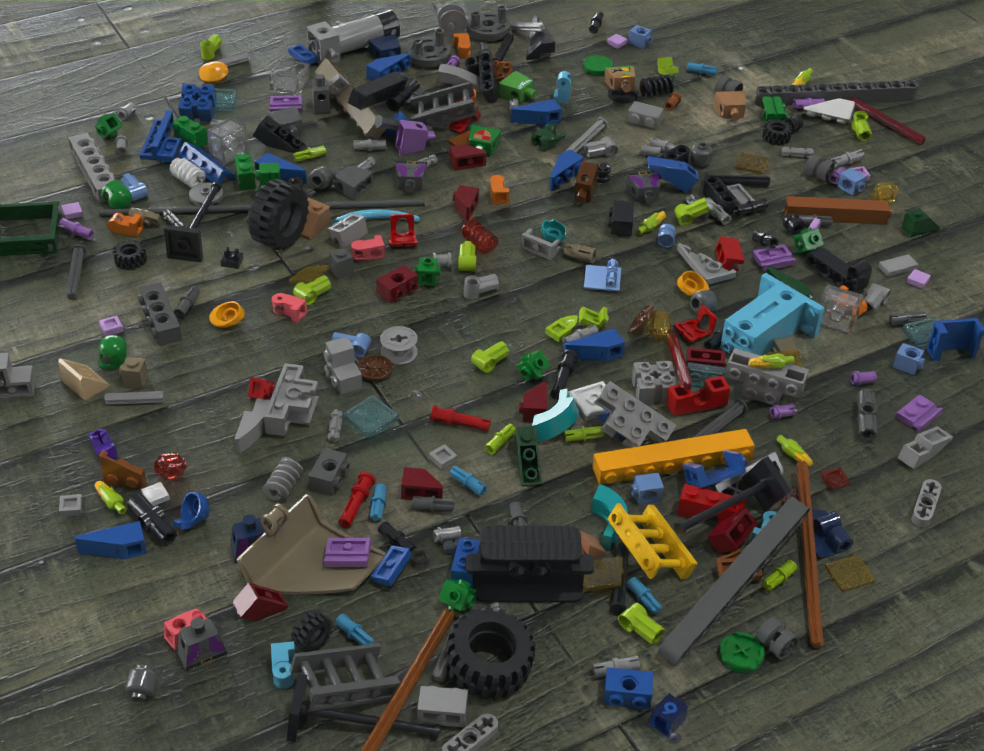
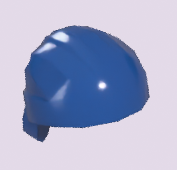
M191 491L186 494L181 505V519H174L173 527L190 529L194 528L196 523L206 519L210 511L207 498L199 492Z

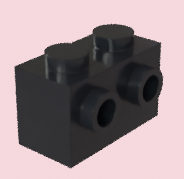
M613 201V207L609 208L608 227H611V234L632 236L634 202Z

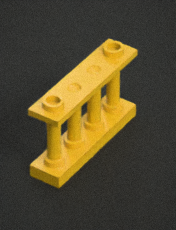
M617 503L607 518L649 579H653L660 568H673L681 579H688L697 566L696 560L655 505H648L642 515H628L622 505ZM635 523H640L644 529H638ZM646 538H652L655 544H649ZM657 553H662L666 559H660Z

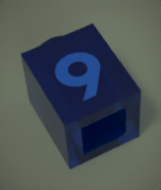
M669 693L652 710L650 725L667 737H670L686 720L688 706L681 699Z

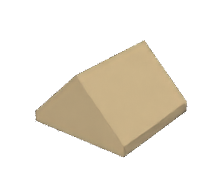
M62 358L58 361L62 381L83 400L91 398L107 389L110 385L87 365Z

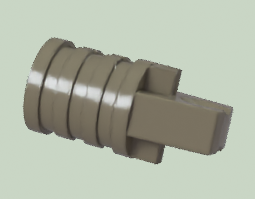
M132 207L128 213V216L131 217L134 214H141L143 225L159 226L162 221L159 214L149 210Z
M566 244L564 254L573 259L593 264L596 259L597 249L580 244Z

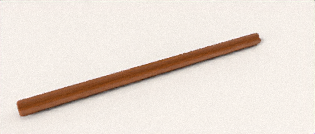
M802 461L796 464L799 501L810 508L808 515L801 523L810 644L816 649L821 648L824 643L809 469L807 462Z
M445 609L361 751H377L451 625L455 615L454 611Z

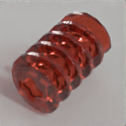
M475 218L467 220L463 225L462 236L467 241H471L481 253H490L497 247L498 238Z

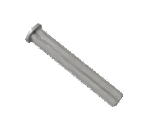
M599 117L596 123L567 150L570 149L575 153L579 152L602 129L607 128V121Z

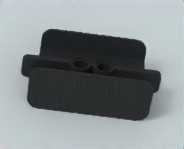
M493 525L486 526L481 531V554H468L466 556V572L474 574L475 596L477 600L482 602L574 603L580 601L583 597L584 575H590L594 572V559L590 554H582L581 533L574 526Z

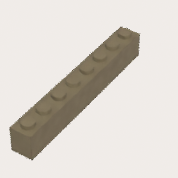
M325 58L315 73L323 74L328 82L337 74L349 81L350 85L340 94L329 88L330 94L337 99L336 102L344 107L343 110L357 123L356 126L364 130L363 134L366 137L378 140L387 129L384 127L376 128L375 119L379 115L372 106L359 110L348 103L351 91L355 86L335 63Z

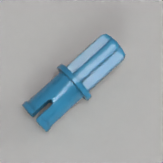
M688 62L687 72L715 76L717 74V67L704 65V63Z
M453 466L449 474L460 481L464 488L472 490L479 497L487 491L488 486L477 480L474 474H468L458 466Z
M383 484L375 485L374 494L370 500L371 510L369 517L374 522L382 519L383 509L386 506L387 487Z
M633 577L628 581L627 587L636 595L639 603H643L654 615L662 610L660 603L652 596V590L647 589L638 577Z
M341 614L336 619L335 625L347 634L348 639H354L360 645L374 644V639L362 630V626L353 622L345 614Z

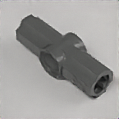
M864 388L858 391L857 394L858 416L856 421L859 425V436L865 441H870L877 437L876 413L878 407L875 403V393L871 389Z

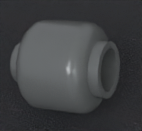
M705 142L695 144L691 149V162L697 167H705L711 162L712 148Z
M326 166L315 168L309 175L310 184L318 190L327 188L334 179L332 171Z
M711 290L697 291L691 297V308L698 314L700 306L705 305L713 312L717 307V297Z
M137 665L136 668L128 672L125 691L131 695L132 700L144 702L146 698H151L155 695L158 674L151 666Z

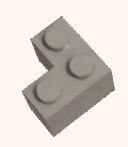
M348 337L325 342L326 351L323 353L327 365L324 368L326 375L331 377L333 387L337 388L341 395L362 389V374L355 364L354 347Z
M0 353V398L34 396L35 376L33 367H12L9 353Z

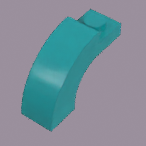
M568 388L560 390L558 403L552 409L534 415L532 426H536L539 442L559 435L577 420L579 410L574 396L569 394Z
M600 484L593 497L592 513L602 516L608 522V526L603 534L602 547L604 550L610 551L613 543L617 544L620 536L607 518L617 503H620L627 513L628 509L624 500L615 491Z

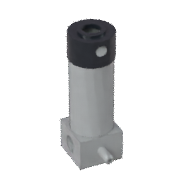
M392 10L332 27L326 21L307 26L308 49L318 56L317 62L319 64L325 58L333 63L339 62L340 54L369 46L370 39L393 34L397 38L400 36L399 21Z

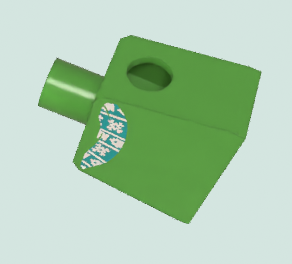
M517 71L499 82V97L512 99V101L517 99L518 102H522L526 98L535 99L537 91L533 89V80Z

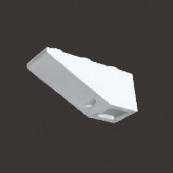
M838 98L804 107V113L810 117L820 116L823 120L830 121L833 119L837 120V123L846 124L851 121L855 102Z

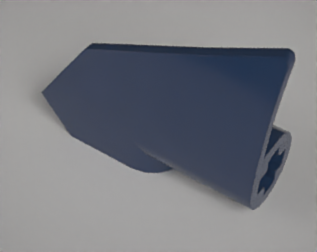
M813 509L816 556L818 558L830 557L851 548L853 540L842 527L839 515L835 511L828 513L826 510Z

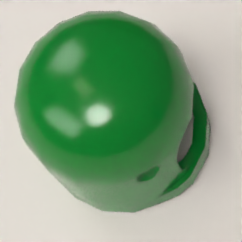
M120 180L110 181L101 190V196L113 209H126L132 202L131 192ZM105 192L109 194V198L105 197Z
M109 335L100 341L99 366L103 369L114 370L120 368L121 364H124L127 357V344L123 338L117 335ZM103 356L109 357V364H105L102 362L101 359Z

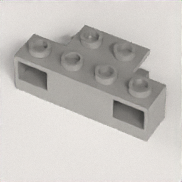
M734 348L727 364L725 376L744 382L741 396L771 405H779L783 394L801 398L807 382L809 369L792 364H786L785 367L780 369L750 367L749 360L761 356Z
M284 364L264 415L266 434L285 436L290 423L310 425L319 400V396H315L318 389V381L305 380L304 366Z
M611 381L604 386L594 402L610 413L600 430L611 437L618 432L626 438L622 444L627 448L640 446L645 437L655 444L666 442L676 427V424Z

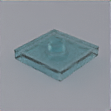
M371 395L344 412L343 419L365 436L371 438L399 420V414L374 395Z

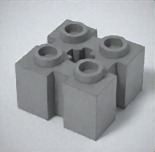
M657 361L656 365H650L649 362H635L633 364L632 383L634 390H636V398L646 405H653L654 401H660L661 405L666 404L669 386L678 385L676 376H674L672 361Z

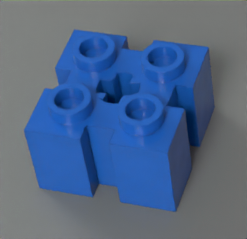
M183 84L182 98H180L178 107L180 117L187 116L193 121L194 118H199L200 121L211 122L214 117L213 107L216 106L217 100L215 86L202 85L200 88L196 87L195 84Z

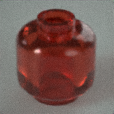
M178 452L160 454L154 462L155 473L163 480L180 478L187 468L185 458H182Z

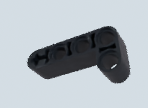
M486 52L469 57L464 63L467 71L480 76L481 91L486 102H495L499 97L496 64L491 53Z
M823 247L806 255L808 266L839 288L842 285L849 288L848 293L851 295L866 289L869 285L872 268L866 260L850 266Z

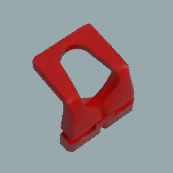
M391 214L389 246L403 247L404 245V247H416L414 215ZM400 218H405L408 223L409 231L405 234H400L396 231L397 221Z
M701 305L697 319L674 323L673 328L680 335H683L689 343H694L713 334L717 316L705 305ZM707 313L710 317L709 330L698 329L697 325L702 322Z

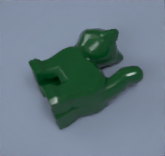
M547 124L540 131L532 133L531 143L533 145L542 143V146L539 148L544 152L548 148L556 146L566 135L560 133L556 136L557 124Z

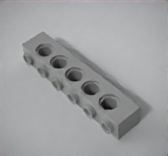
M88 133L68 137L70 150L98 202H106L101 196V190L107 183L115 180L113 172L110 173L109 165L105 164L104 156L100 154L98 146L96 147L94 139L90 138ZM105 192V197L109 198V194Z

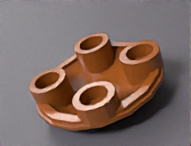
M494 60L497 68V80L501 82L512 73L513 68L510 62Z

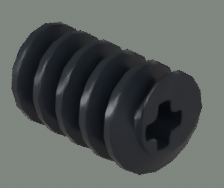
M669 74L642 78L640 81V92L643 97L645 95L650 97L651 94L656 96L657 92L659 95H662L663 92L667 94L668 90L670 93L674 92L673 79Z

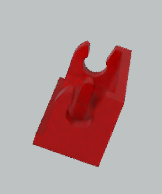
M720 236L715 247L718 262L722 264V268L728 271L732 269L739 271L738 267L732 266L733 264H744L745 261L739 240Z

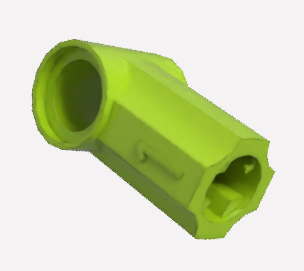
M213 34L208 40L200 42L202 59L211 60L215 58V51L223 43L219 35Z
M857 111L854 114L851 129L856 132L861 142H866L872 137V132L867 122L868 114L863 111Z
M702 198L689 205L679 204L676 206L674 213L679 224L687 226L693 222L694 218L709 212L710 209L705 198Z
M465 241L460 245L458 271L476 272L475 245L471 241Z
M323 275L308 284L304 282L298 283L293 290V294L298 298L305 299L306 305H311L318 295L331 289V283L328 277Z
M502 341L485 351L478 349L473 353L471 363L484 373H489L497 362L509 355V349Z
M633 603L618 616L619 624L624 630L628 632L635 631L650 644L655 645L664 634L665 629L648 617L645 608L639 603Z

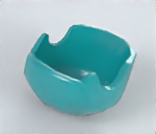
M545 219L541 226L542 238L550 243H553L555 240L564 241L567 235L566 227L555 219L551 221Z

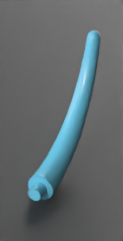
M383 209L361 210L339 216L333 220L332 224L338 223L352 213L365 217V221L390 219L391 214L409 213ZM414 215V222H419L420 217Z

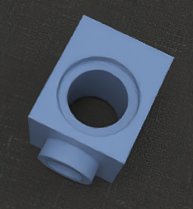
M638 25L634 26L629 31L628 44L644 49L652 41V30Z
M849 168L840 173L837 187L853 196L865 188L866 176L853 168Z
M902 343L896 353L893 368L915 375L916 371L922 369L925 359L922 358L924 350Z
M659 473L637 475L634 477V484L631 485V494L633 497H636L638 505L662 502L664 486Z

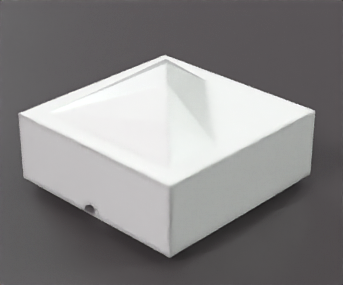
M161 482L141 489L142 495L153 506L170 500L169 494Z

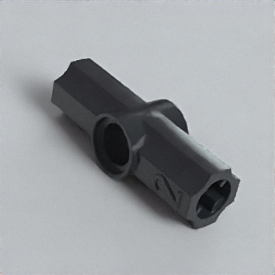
M136 493L130 497L127 507L138 518L142 529L147 533L150 531L161 544L169 545L173 543L174 539L178 536L177 531L166 520L159 506L154 507L142 494Z

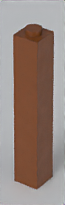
M787 196L784 212L785 218L791 213H795L797 216L816 214L817 216H831L832 222L887 225L888 218H891L892 208H889L888 201Z

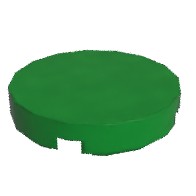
M598 55L587 57L583 63L584 71L591 72V75L604 76L605 68L613 67V62L609 58Z
M735 632L728 637H724L721 641L719 657L728 669L739 673H749L761 666L765 656L763 645L761 646L755 636L744 632Z

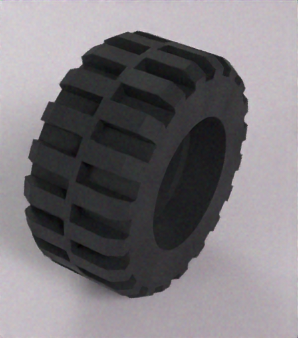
M279 179L271 180L265 183L254 196L255 199L252 201L251 209L248 212L249 219L247 224L249 225V233L256 242L276 250H282L293 245L294 241L300 237L299 234L303 231L304 224L307 222L309 201L305 191L299 186Z
M480 608L473 610L472 614L468 612L462 615L461 619H458L454 623L453 629L450 630L445 649V667L449 671L451 680L457 681V686L460 689L465 688L468 690V694L472 696L475 694L480 695L482 699H487L488 697L501 699L502 695L505 697L512 695L514 691L522 688L523 683L527 681L534 661L536 648L535 642L532 641V633L530 630L526 631L527 626L522 621H517L515 615H508L501 609L494 611L493 608H485L484 611H481ZM484 643L495 645L506 653L509 660L502 663L485 662L472 652L471 647Z

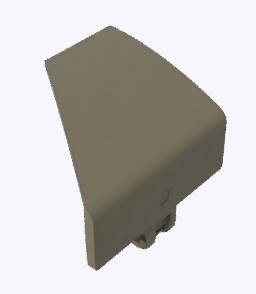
M306 494L289 511L283 505L276 503L270 513L264 514L260 521L265 533L237 558V562L247 584L252 583L280 591L281 594H325L355 590L377 568L386 553L371 546L368 567H325L323 561L325 559L328 538L354 537L324 521L312 496Z

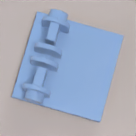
M611 259L608 261L607 267L586 265L584 288L620 291L621 268H618V262L615 259Z

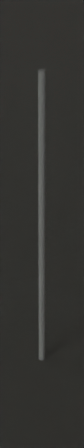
M425 199L321 203L330 206V209L425 206ZM201 206L138 209L149 210L156 214H162L163 210L170 209L174 214L198 213ZM209 206L206 213L249 211L251 206ZM131 208L100 209V216H113L115 213H121L125 216L128 215Z

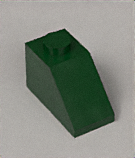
M920 208L906 211L901 227L910 237L940 229Z

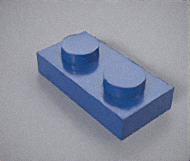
M301 43L288 48L289 54L305 66L318 61V56Z
M165 137L158 151L157 161L172 162L182 145V139Z
M392 545L371 575L373 583L392 586L412 556L410 549Z

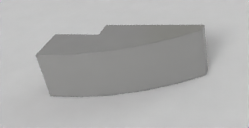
M447 64L440 65L438 82L451 83L453 86L471 81L473 89H476V92H482L478 76L459 67Z
M257 398L253 411H244L235 436L236 453L245 451L265 432L264 415L270 400Z
M938 426L919 433L914 441L903 446L898 459L915 469L940 452L953 439V436Z

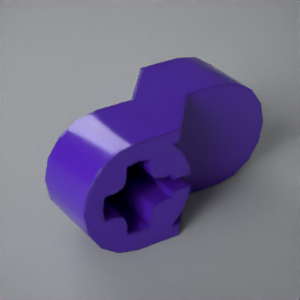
M98 429L89 434V439L98 458L101 450L108 452L107 457L112 459L118 455L106 429Z

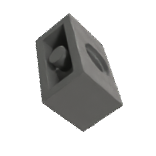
M324 448L308 475L309 490L333 496L336 488L339 489L341 486L343 475L349 471L350 463L347 462V453Z

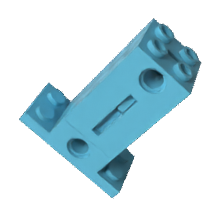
M765 273L761 276L758 297L725 320L720 348L730 355L734 348L763 356L770 352L774 339L790 337L798 330L812 338H816L819 335L825 307Z

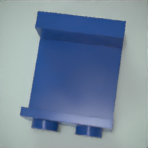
M978 318L934 321L927 345V351L932 361H940L943 350L967 349L971 358H975L977 351L980 349L982 336H984V327L980 324Z
M724 450L723 454L727 467L705 474L703 465L689 462L682 466L687 484L702 488L747 473L745 469L747 466L746 459L739 452Z

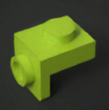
M672 57L657 59L659 74H669L672 77L675 73H679V67L673 66Z
M584 306L579 310V323L585 327L594 324L599 331L608 322L609 316L607 315L606 307H603L599 313Z

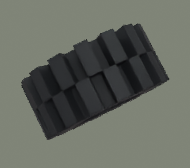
M768 120L764 124L762 137L767 143L772 142V145L788 144L791 140L792 125L789 122L785 123V120Z
M131 239L128 242L124 240L122 244L117 243V246H114V261L120 269L126 268V270H129V268H132V270H135V267L141 268V265L144 266L145 262H147L145 245L141 241L137 243V240L131 242Z
M315 609L312 612H307V616L303 615L301 617L302 620L296 622L297 626L293 627V633L290 635L292 637L291 641H294V644L303 652L318 651L321 645L324 646L326 644L325 640H329V634L333 632V622L321 611Z

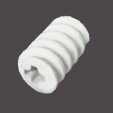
M175 158L170 164V173L191 188L205 181L206 173L185 158Z

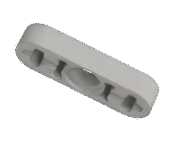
M928 479L923 482L911 518L912 522L918 527H927L931 522L942 489L941 484L936 480ZM929 489H933L932 494L928 493ZM921 501H928L932 505H925ZM921 512L925 513L924 518L920 517Z
M489 713L480 715L445 743L442 751H477L497 734V718ZM466 736H474L477 740L469 744L463 739Z

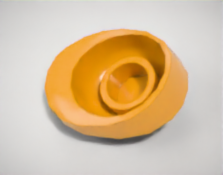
M219 61L206 63L199 70L201 80L207 83L222 82L228 74V67Z
M694 271L684 272L677 280L680 290L689 296H692L697 291L709 290V286L704 278Z
M226 302L214 308L209 315V319L215 327L227 328L241 322L245 311L237 302Z

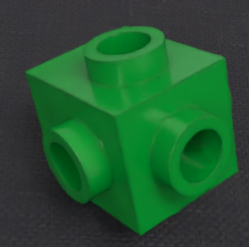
M114 112L108 116L104 114L97 119L99 122L94 125L97 133L103 139L107 137L113 138L123 126Z
M810 227L801 230L802 234L793 237L797 253L804 251L810 253L818 249L817 247L824 245L819 228L811 230Z
M420 257L419 265L416 264L415 273L418 274V285L436 286L437 276L441 275V266H438V258Z
M541 349L532 353L524 354L516 367L524 379L529 381L531 379H540L544 375L543 372L551 364Z
M446 579L438 600L447 604L448 609L460 613V611L469 610L474 605L476 589L470 587L471 583L466 580Z

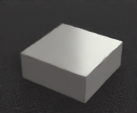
M339 74L327 83L328 88L337 94H340L350 85L349 81Z
M444 444L430 452L429 459L443 470L457 461V455Z
M81 494L60 496V517L82 515L83 499Z

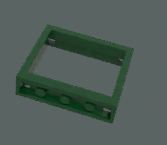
M60 202L0 204V220L52 217L50 235L1 237L0 256L57 253L60 235L59 225H61L59 222L62 219Z

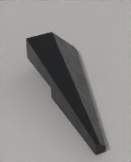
M538 15L533 17V23H542ZM546 27L542 32L530 31L526 60L540 59V54L555 53V41Z

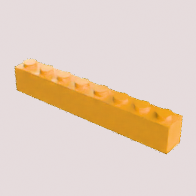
M747 429L596 453L593 456L592 468L599 485L633 480L637 475L653 473L663 475L684 471L682 465L689 462L703 465V467L726 464L723 454L724 450L739 452L746 460H751L755 445Z

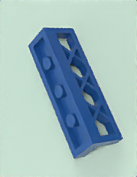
M166 110L163 119L154 120L139 154L140 159L157 160L158 151L165 137H169L173 129V111Z
M186 141L177 155L181 159H187L206 173V178L212 183L218 182L221 185L224 177L233 180L236 177L233 172L200 147Z

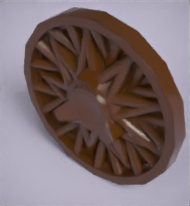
M647 305L636 315L630 325L629 332L632 334L638 332L648 322L654 310L652 305Z
M381 355L366 356L357 364L362 378L369 381L384 380L392 373L391 361Z

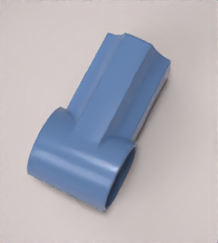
M130 173L123 175L120 181L131 192L132 202L148 197V191L144 183H139L136 177Z
M334 332L332 340L348 337L354 347V357L357 358L365 356L372 342L371 338L364 333L352 336Z

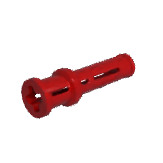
M435 404L430 416V422L439 421L446 423L448 426L455 424L489 432L491 425L490 419L458 413L453 408L449 410L439 408Z
M368 472L359 473L358 481L351 489L352 496L338 520L340 526L344 528L351 527L363 500L368 498L369 490L376 482L372 474Z

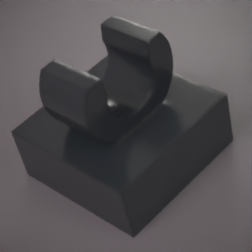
M226 247L224 256L221 259V267L239 269L244 259L243 253L239 252L238 248L235 251H229V247Z

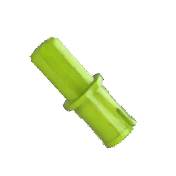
M324 145L315 148L308 147L305 151L294 153L293 157L296 162L306 159L313 160L316 157L326 156V149Z
M508 424L502 431L494 434L493 439L484 446L488 454L494 455L502 446L508 443V439L515 431L513 424Z
M582 426L580 429L565 430V442L579 440L586 442V439L604 437V432L600 430L602 426L588 428Z
M787 560L781 567L773 569L772 574L764 579L762 586L767 591H771L780 583L784 584L787 578L798 570L796 563L792 560Z

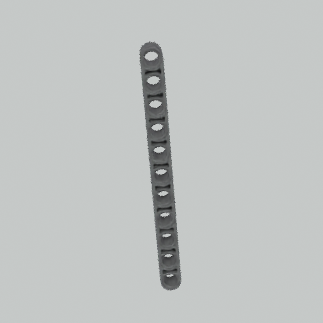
M913 80L759 86L756 90L755 104L761 107L764 96L771 98L780 97L785 106H792V103H795L793 102L794 99L824 98L825 102L838 98L850 101L853 97L863 102L911 101L916 98L919 83Z
M790 497L668 635L659 647L658 653L675 666H678L804 521L810 508L794 497Z

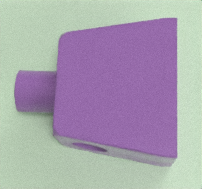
M399 120L395 147L400 155L424 151L426 142L434 141V132L428 131L424 123Z

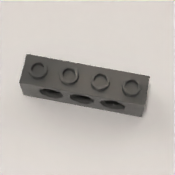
M158 282L141 286V294L138 295L140 306L144 305L142 306L145 317L148 316L147 323L149 328H152L153 338L158 340L160 346L182 341L179 323L162 283Z

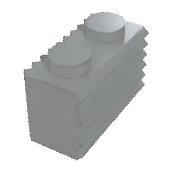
M634 101L628 110L627 122L656 130L663 120L664 108Z

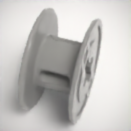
M447 4L439 10L437 20L439 28L444 29V35L452 37L453 34L465 31L467 27L466 13L460 5Z
M395 326L388 328L381 334L380 342L383 345L381 356L388 358L394 365H404L415 360L418 355V349L415 346L417 343L415 331L404 326Z

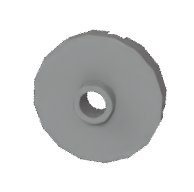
M201 183L192 187L189 191L190 201L196 206H202L211 190L212 183ZM222 188L216 193L210 206H214V203L222 201Z

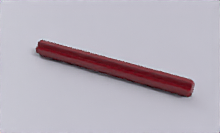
M855 97L850 99V101L855 102V108L859 111L867 113L868 116L919 145L925 143V136Z
M668 333L667 342L683 390H690L692 388V380L676 333Z

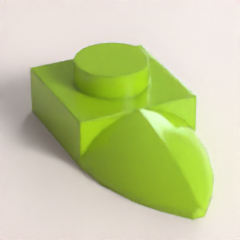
M571 315L558 319L546 327L545 334L557 342L562 341L564 337L571 334L578 321V316Z

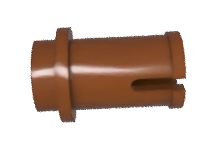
M672 93L669 100L664 104L665 108L672 110L676 104L681 102V95L679 93Z

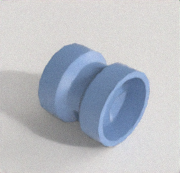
M663 224L660 226L658 244L660 246L668 248L674 245L676 229L673 225Z

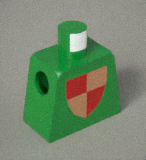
M471 125L469 146L485 150L486 156H491L500 145L501 130Z

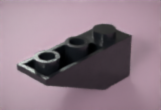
M268 115L259 123L253 134L255 138L266 146L291 153L300 152L306 146L304 142Z

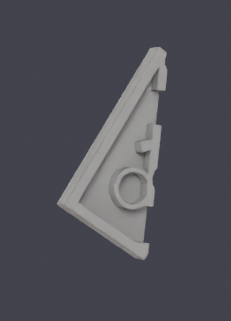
M677 244L678 252L691 268L704 278L708 285L736 278L735 270L728 271L722 268L720 262L714 261L702 253L697 255L691 252V248L686 245Z

